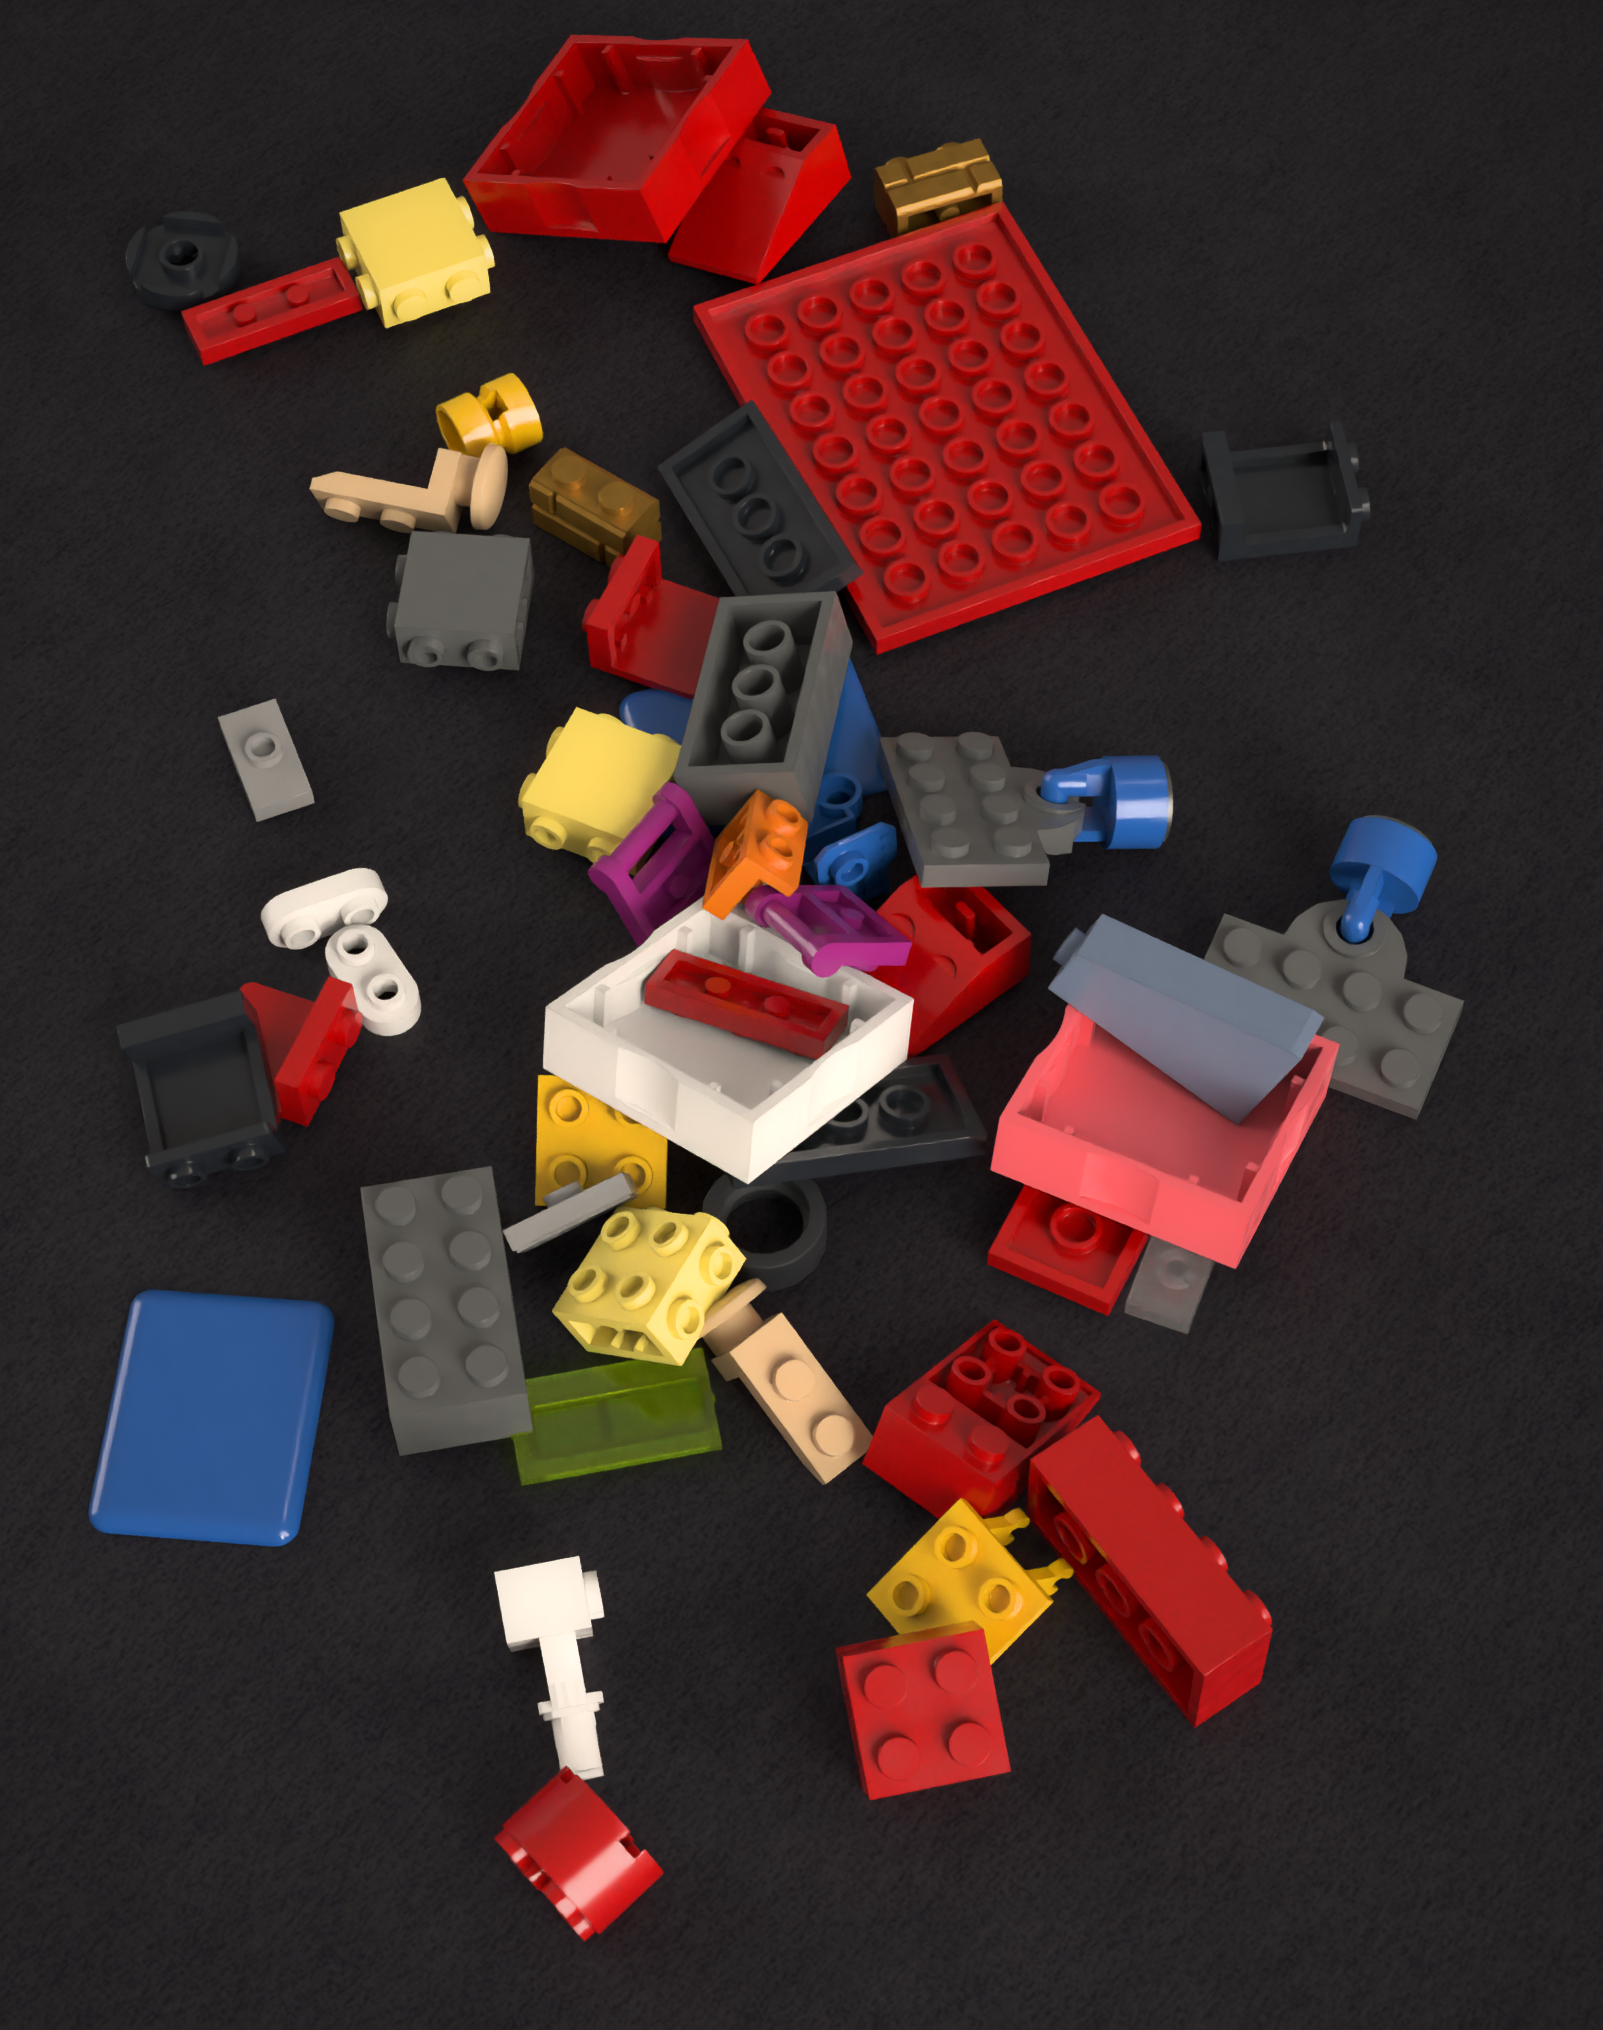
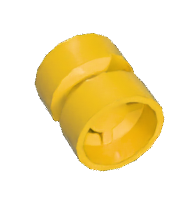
M508 373L481 385L478 397L470 393H463L436 407L437 421L448 449L461 452L463 455L480 458L484 448L491 442L502 446L509 454H516L542 442L543 439L542 426L534 403L525 386L513 373Z

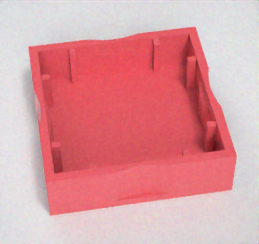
M1068 1003L1057 1035L1050 1045L1036 1056L999 1118L990 1170L1236 1269L1326 1097L1340 1044L1315 1034L1302 1059L1240 1124L1236 1125Z

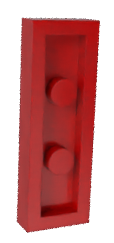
M339 256L181 311L185 329L205 366L363 309L360 294Z
M675 949L671 950L646 982L644 1004L815 1060L819 1059L833 1047L847 1027L849 1005Z

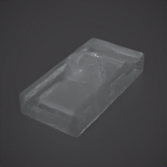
M1151 1236L1126 1300L1124 1313L1188 1334L1215 1261Z

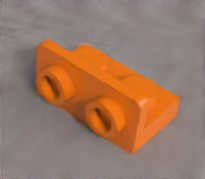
M759 789L753 793L715 839L702 904L703 909L723 921L739 902L745 905L750 893L759 886H762L763 882L788 897L799 887L808 822L794 806L784 800H774Z

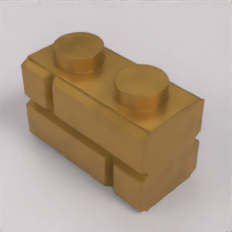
M980 138L961 144L950 142L940 146L936 151L911 158L897 157L891 159L883 166L876 167L874 169V201L876 209L884 224L887 225V230L893 239L1002 202V182L993 162H990L989 155Z
M566 447L561 448L532 478L529 484L531 502L534 503L532 506L534 524L599 562L605 561L610 568L619 554L626 555L637 534L659 543L662 540L661 522L658 521L660 518L658 499Z

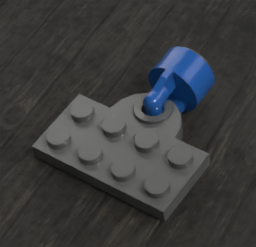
M910 732L904 733L899 737H879L877 761L922 888L1047 886L1050 863L1046 854L1060 855L1072 853L1073 842L1099 841L1103 849H1156L1167 839L1170 832L1173 814L1171 777L1167 765L1157 755L1103 756L1101 759H1092L1067 768L1051 769L1044 772L1031 768L1011 767L999 736H988L980 732H966L957 737H929L922 733ZM1082 796H1093V807H1085L1086 804L1080 803L1079 798Z
M1368 815L1357 818L1349 824L1329 871L1332 882L1347 896L1346 899L1314 905L1298 915L1284 935L1224 913L1204 960L1311 1008L1324 1017L1316 1035L1340 1044L1329 1088L1417 1120L1461 1015L1464 1000L1404 979L1408 956L1402 934L1390 920L1392 913H1409L1418 907L1438 859L1435 848L1421 831L1403 821L1387 816Z

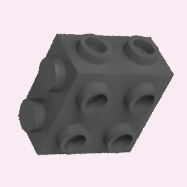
M411 531L407 555L399 554L396 562V589L401 590L399 602H390L387 611L388 638H396L400 662L412 663L422 667L443 665L474 667L483 671H494L497 669L519 670L534 581L530 538H517L503 534L484 536L454 534L448 531Z

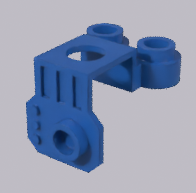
M828 773L822 776L813 820L808 822L802 867L814 885H844L864 902L890 890L888 865L898 854L896 829L893 825L880 822L857 832L856 819L863 810L861 784L855 776L849 773Z

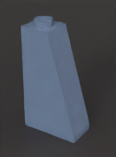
M1104 914L1100 915L1085 934L1075 927L1053 957V960L1059 963L1061 968L1049 985V990L1236 1125H1239L1302 1059L1324 1020L1323 1016L1311 1008Z

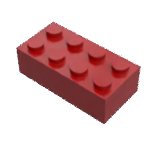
M1097 1415L1030 1459L1026 1515L1060 1559L1064 1558L1074 1569L1073 1576L1190 1724L1196 1728L1261 1683L1273 1630L1271 1627L1272 1619L1261 1599L1249 1589L1242 1592L1227 1574V1562L1216 1544L1205 1535L1198 1538L1183 1520V1508L1171 1489L1162 1482L1155 1485L1140 1467L1141 1458L1131 1440L1120 1430L1112 1433L1099 1415Z

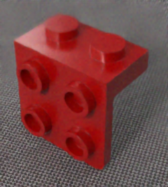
M637 534L626 555L619 554L615 558L609 572L608 586L600 600L592 599L585 611L582 630L584 633H587L591 667L653 689L663 690L693 700L720 598L662 579L659 542Z
M329 976L316 1001L313 1002L255 982L246 983L239 990H241L258 1013L280 1118L308 1127L319 1104L328 1096L334 1083L335 1074L348 1048L355 1044L362 1027L363 1015L358 1011L352 983Z

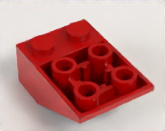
M761 107L681 221L668 253L670 261L758 285L852 178L836 125Z
M916 874L899 886L876 911V913L912 942L906 965L878 966L874 971H862L914 999L907 1058H914L1029 975L1031 933L984 887L922 888Z
M994 1319L885 1405L862 1464L938 1519L960 1498L966 1499L982 1519L999 1517L1010 1508L1029 1485L1030 1459L1074 1431L1099 1401L1102 1393L1079 1378L1075 1372L1060 1365L1027 1342L1019 1333L1007 1328Z

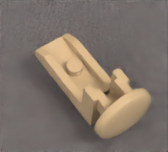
M492 442L487 444L480 458L439 448L428 489L343 472H334L312 478L310 490L322 509H324V512L328 516L341 521L357 522L359 516L380 520L382 526L401 533H411L417 527L432 531H448L456 534L462 509L465 506L470 507L473 528L476 530H487L495 523L504 501L508 477L507 455L502 446Z
M758 1278L747 1280L728 1290L709 1309L704 1316V1325L698 1339L702 1337L716 1357L711 1361L724 1379L730 1381L739 1377L805 1467L822 1485L827 1484L867 1452L873 1436L781 1312L765 1320L761 1319L750 1304V1301L757 1297L767 1286Z

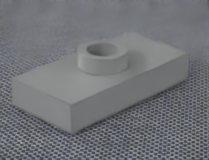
M276 699L218 717L222 734L256 822L315 803L312 789Z
M621 1172L584 1191L579 1181H576L543 1197L548 1209L503 1230L512 1251H517V1253L528 1252L617 1208V1206L636 1199V1195L639 1192L630 1173Z

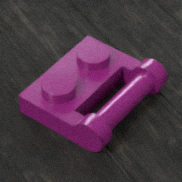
M672 782L664 783L652 798L654 805L609 856H600L588 870L591 881L607 894L638 947L645 943L653 931L701 899L705 894L715 839L689 794ZM672 823L676 830L637 875L631 879L628 872Z
M763 885L754 889L745 902L746 914L760 927H771L800 952L803 964L817 977H830L841 966H849L861 971H874L878 966L906 965L912 942L844 885H799L790 897L782 894L770 885Z

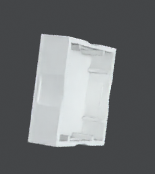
M703 896L653 931L645 943L635 951L619 960L604 965L546 1006L543 1068L749 1184L907 1060L914 999L849 966H841L830 977H817L803 964L802 954L771 927H760L746 914L745 909L737 905L722 921L702 908ZM675 949L849 1005L847 1027L833 1047L819 1059L815 1060L644 1004L646 982L670 951Z

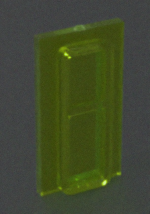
M703 1348L692 1349L682 1366L637 1359L526 1379L533 1431L515 1433L510 1437L514 1441L521 1486L721 1450L722 1443L714 1408L716 1397L711 1392Z

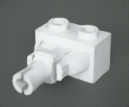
M579 1556L494 1572L509 1649L511 1652L541 1646L551 1701L538 1703L539 1714L543 1715L544 1721H551L560 1769L562 1770L567 1765L574 1775L577 1774L582 1780L604 1776L594 1712L600 1710L599 1704L604 1703L602 1691L586 1693L576 1639L593 1636L591 1620L604 1617L596 1570L582 1573Z

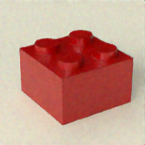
M974 1620L835 1648L861 1788L869 1800L1011 1772L984 1628Z

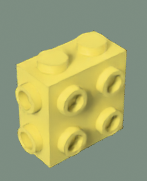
M445 177L340 212L343 236L336 238L340 258L347 271L356 269L359 276L355 280L363 305L367 310L376 309L385 329L491 293L488 269L495 266L491 247L484 234L476 236L473 232L474 221L464 196L455 198Z
M576 707L564 728L561 726L557 727L551 735L546 749V759L538 773H530L521 787L518 805L523 809L526 835L531 836L544 847L554 850L560 848L588 858L593 864L600 856H609L654 805L652 798L666 782L676 784L674 772L682 745H679L674 739L666 735H652L624 725L619 719L609 714L597 715ZM658 839L628 872L629 874L636 876L642 869Z
M617 1206L612 1216L603 1225L600 1235L580 1267L569 1279L565 1291L552 1312L586 1351L682 1366L700 1336L705 1314L725 1295L746 1258L728 1237V1228L720 1220L707 1213L697 1212L694 1215L667 1212L653 1206L648 1207V1209Z

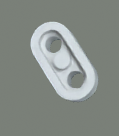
M357 868L289 890L274 897L263 908L261 920L272 944L295 950L303 949L312 945L320 938L334 934L343 927L354 924H372L386 907L388 897L375 871Z
M364 924L349 925L335 932L329 939L325 949L329 973L333 978L352 983L358 1011L363 1015L362 1024L369 1031L382 1036H394L409 1030L417 1022L421 1013L418 987L384 935L376 928ZM365 948V951L360 954L352 955L348 953L353 949ZM384 992L396 993L389 1000L378 999V996Z

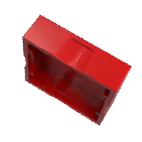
M571 35L533 85L523 106L500 129L462 181L490 232L666 243L772 92L748 39L679 38L655 41L633 36Z

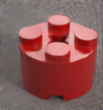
M567 1765L502 1824L503 1830L494 1838L516 1867L538 1891L541 1890L554 1905L557 1912L584 1942L595 1932L600 1935L664 1874L646 1849L641 1852L633 1844L634 1839L629 1834L630 1831L577 1774L574 1775Z

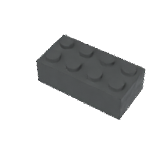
M836 591L720 597L674 772L676 784L689 794L707 826L727 825L757 789L774 800L780 799L788 802L798 810L807 822H812L853 645Z
M492 1166L361 1187L389 1414L399 1456L534 1433Z

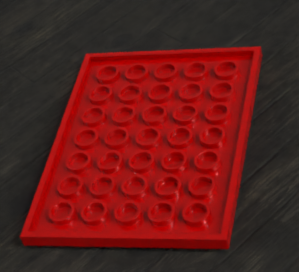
M1003 201L693 306L694 322L738 403L742 407L750 400H753L760 408L864 572L863 575L845 586L841 591L876 655L1200 538L1202 523Z

